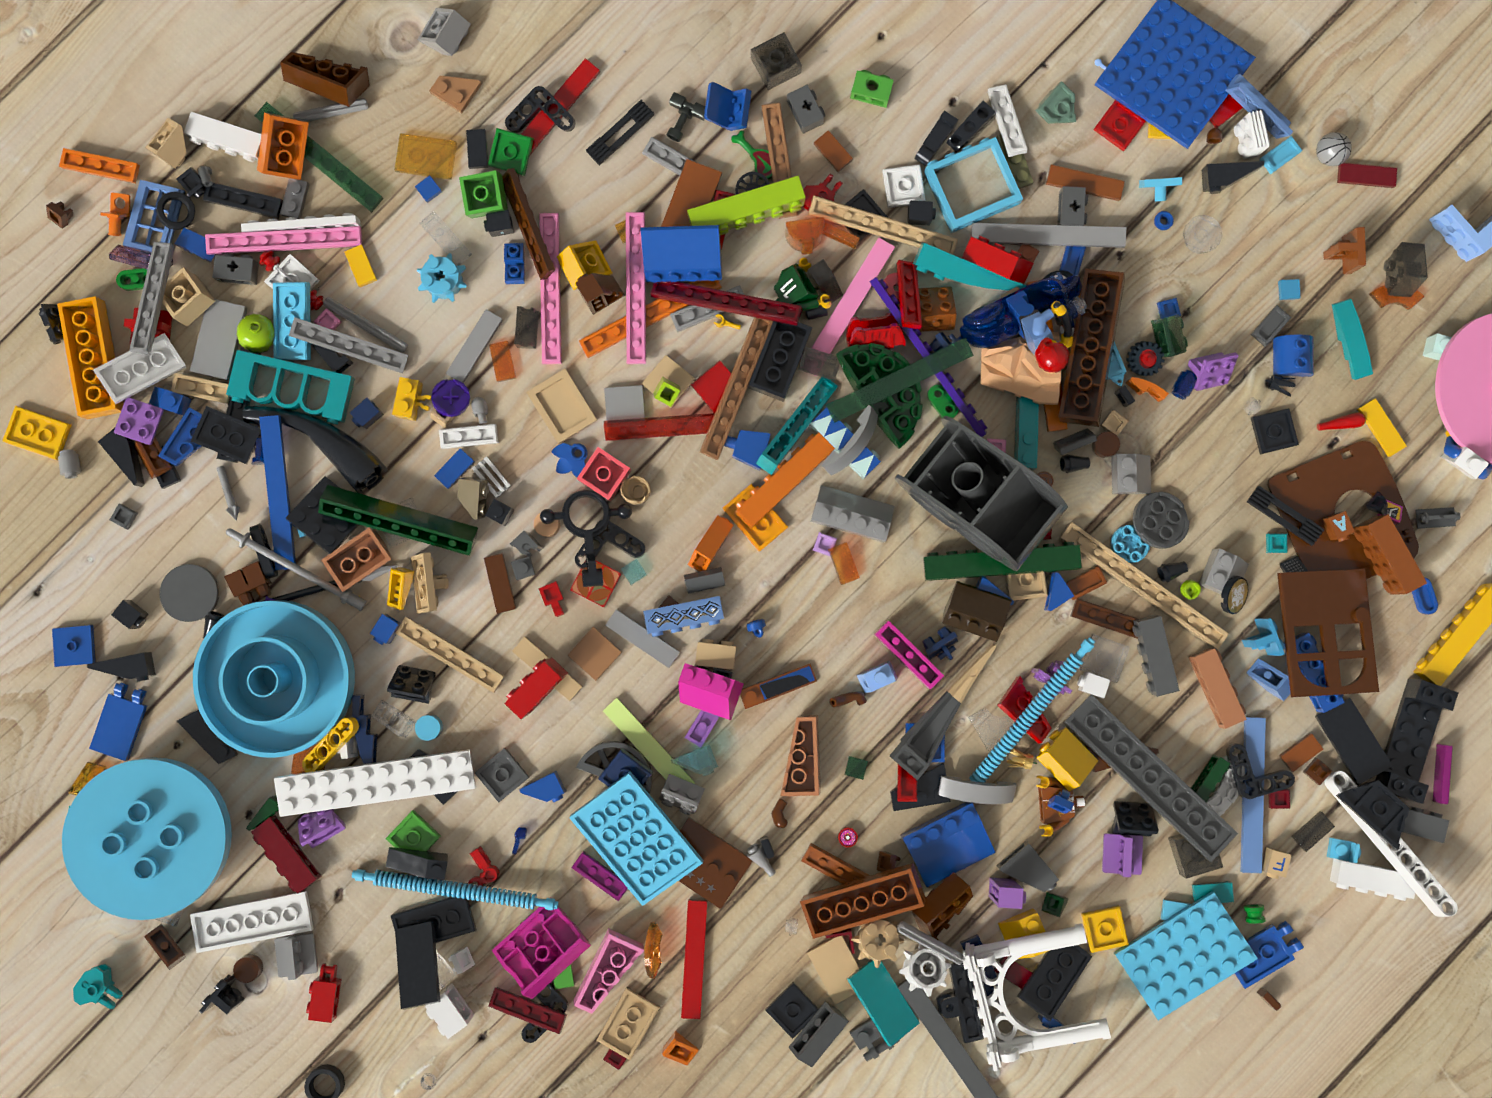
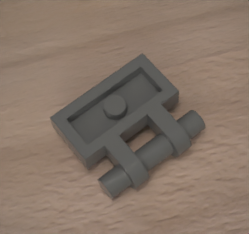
M871 1018L849 1031L860 1050L866 1046L869 1049L868 1052L863 1054L866 1061L872 1058L876 1059L883 1051L894 1048V1045L888 1046L885 1040L874 1047L873 1042L881 1038L882 1035Z

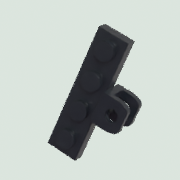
M963 962L961 965L951 963L949 972L953 992L942 994L936 998L938 1011L945 1018L959 1017L963 1042L965 1044L982 1040L984 1036L977 1012V1001L974 1000L972 988H974L973 981L969 980L968 971L964 968Z

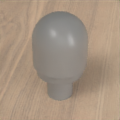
M476 397L471 403L473 414L475 417H478L480 424L487 423V403L485 399Z

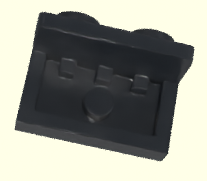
M398 665L387 687V692H391V697L429 704L431 700V687L436 672Z
M1114 801L1113 834L1138 836L1158 834L1159 829L1154 810L1149 803Z
M230 974L227 975L224 980L221 979L214 987L215 991L202 1001L203 1007L199 1010L201 1014L216 1005L227 1015L244 1001L245 998L242 997V993L238 989L231 987L236 980L234 974L232 976Z

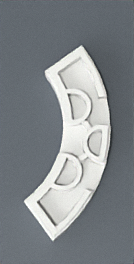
M1227 756L1222 757L1223 759L1228 761ZM1240 766L1237 769L1240 777L1245 775V766ZM1231 768L1223 774L1219 787L1206 802L1219 816L1225 813L1239 795Z

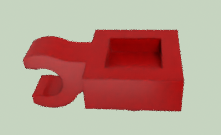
M555 581L538 588L545 606L551 605L557 617L564 615L559 603L564 598L558 582Z

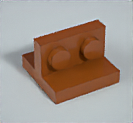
M1365 227L1353 229L1344 235L1342 240L1338 241L1336 245L1330 246L1328 250L1323 252L1324 260H1342L1343 274H1352L1366 266Z

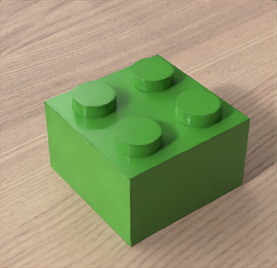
M495 170L459 177L466 216L473 219L484 217L487 213L508 210L501 173Z

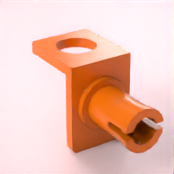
M112 192L110 195V212H100L101 216L109 218L108 235L121 236V219L123 217H130L129 194ZM119 197L125 201V207L122 209L118 208L115 203Z

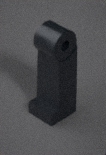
M983 100L946 143L956 153L959 152L994 117L995 111Z
M944 110L914 159L927 166L956 127L959 119Z
M311 344L336 373L341 374L353 364L346 355L341 357L336 351Z

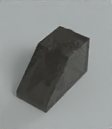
M824 259L807 270V276L820 296L823 294L829 295L830 299L824 300L825 303H833L843 296L834 274Z

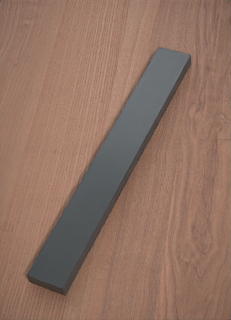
M907 980L897 985L974 1098H998L932 1001L927 997L925 991L921 988L909 991L910 983Z

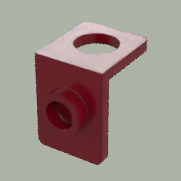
M850 928L825 935L826 938L848 935L851 952L855 954Z

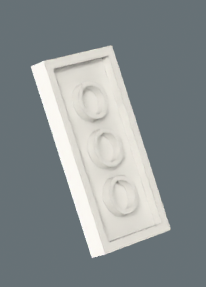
M163 333L154 338L151 354L128 351L93 369L114 403L117 404L186 368V365L166 334Z

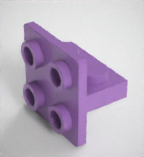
M1220 352L1190 359L1188 366L1198 377L1194 387L1195 390L1199 391L1228 384L1239 355L1236 352L1226 355Z
M132 398L125 399L114 433L152 445L164 410Z
M1056 660L1051 662L1046 669L1048 673L1041 669L1032 668L1031 672L1035 674L1033 677L1047 684V681L1051 680L1050 678L1054 676L1053 674L1057 672V669L1060 668L1064 661ZM1064 685L1058 694H1071L1072 690Z
M334 809L310 812L298 819L300 844L302 846L308 844L312 849L346 829L345 823L334 812Z
M1105 833L1103 836L1102 872L1116 873L1123 877H1131V874L1141 875L1143 836Z

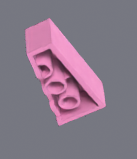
M608 928L574 998V1006L592 1014L614 985L620 981V978L627 969L629 970L637 957L643 953V944Z

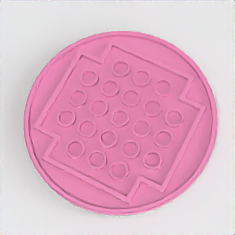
M1492 314L1470 321L1453 335L1439 360L1435 381L1437 406L1447 431L1460 447L1469 448L1489 464H1492Z

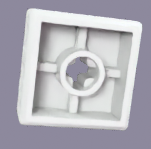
M1262 110L1259 112H1249L1234 126V134L1238 137L1240 143L1238 145V152L1244 160L1256 158L1270 146Z

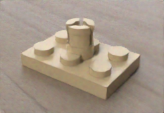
M431 552L412 556L411 565L412 571H414L413 583L417 614L437 611L438 597L435 595V590L448 588L449 581L447 575H433L434 559L431 557Z

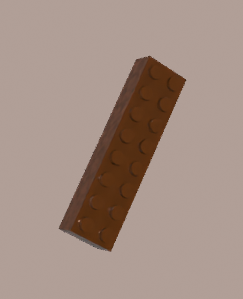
M1085 269L1073 334V344L1070 350L1058 416L1060 422L1099 427L1125 284L1124 272Z

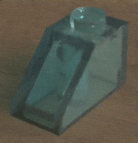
M705 745L671 759L673 764L693 773L703 774V776L713 773V769L718 767L710 745Z

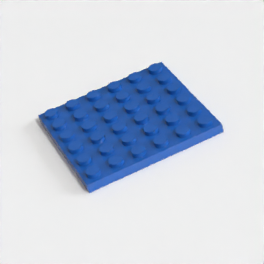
M1157 0L1095 82V86L1188 149L1229 93L1225 90L1237 74L1243 76L1256 57L1174 1Z

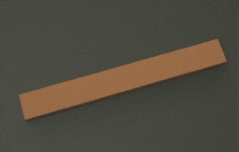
M754 317L699 453L714 460L719 459L773 321Z

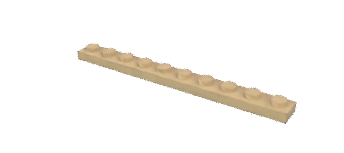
M1073 522L1069 523L1059 537L1064 542H1074V545H1080V553L1216 650L1220 648L1229 635Z

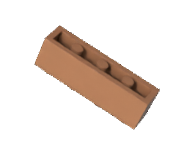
M1208 648L1189 656L1188 658L1219 728L1227 729L1247 720L1245 717L1246 710L1237 699L1238 692L1229 681L1230 674L1221 663L1222 656L1220 652L1215 648Z

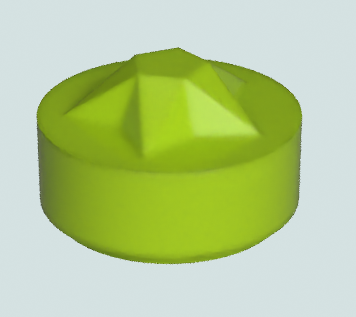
M1191 579L1186 580L1181 585V595L1189 600L1197 598L1201 592L1200 584Z

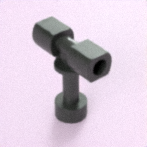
M674 92L669 103L670 106L679 109L678 113L681 115L675 127H670L666 135L673 141L680 142L683 136L681 130L687 118L691 119L694 116L703 121L705 120V106L697 102L692 104L686 100V97Z

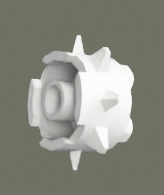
M919 944L918 949L912 952L904 951L906 959L899 973L904 974L906 980L910 983L909 991L921 988L924 989L927 997H929L934 987L939 985L947 986L944 980L947 975L946 970L951 967V964L946 963L943 956L927 949V947ZM924 965H926L925 969L927 970V972L923 971Z

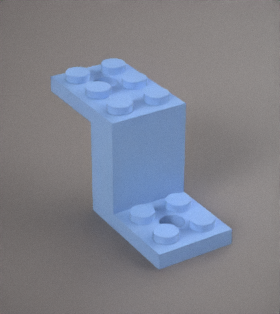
M1451 204L1429 219L1433 228L1445 237V241L1452 245L1457 251L1458 256L1466 262L1485 253L1492 247V215L1474 229Z

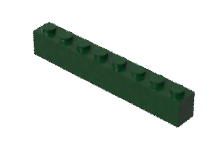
M328 484L320 497L318 510L320 514L470 556L476 541L478 527Z
M1074 542L1062 543L1063 546L1055 547L1054 543L1043 544V548L1034 549L1018 571L1008 568L984 552L977 553V549L966 550V554H958V551H948L946 555L940 556L938 552L927 553V557H923L925 581L1079 570L1082 568L1080 545H1074Z

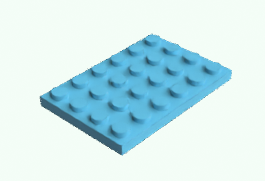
M631 771L569 817L642 906L703 864L704 860Z
M1213 891L1131 941L1129 945L1123 946L1114 952L1157 1020L1167 1016L1258 959Z

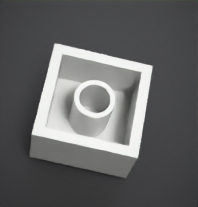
M452 983L440 991L441 1002L425 1006L427 1015L430 1019L435 1020L438 1024L439 1032L446 1036L447 1039L467 1026L474 1016V1013Z

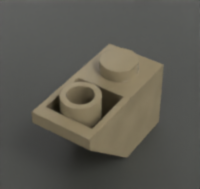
M473 477L459 478L457 498L473 519L485 518V514L488 511V505L486 504L489 493L488 480Z

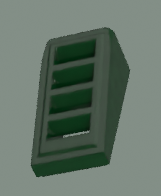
M276 795L269 797L247 825L246 829L248 831L255 829L279 811Z

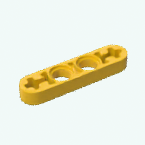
M353 717L340 720L304 758L302 762L304 771H320L357 733L359 729L358 721ZM335 734H337L340 739L338 744H336L333 739ZM323 746L327 749L326 757L321 752Z

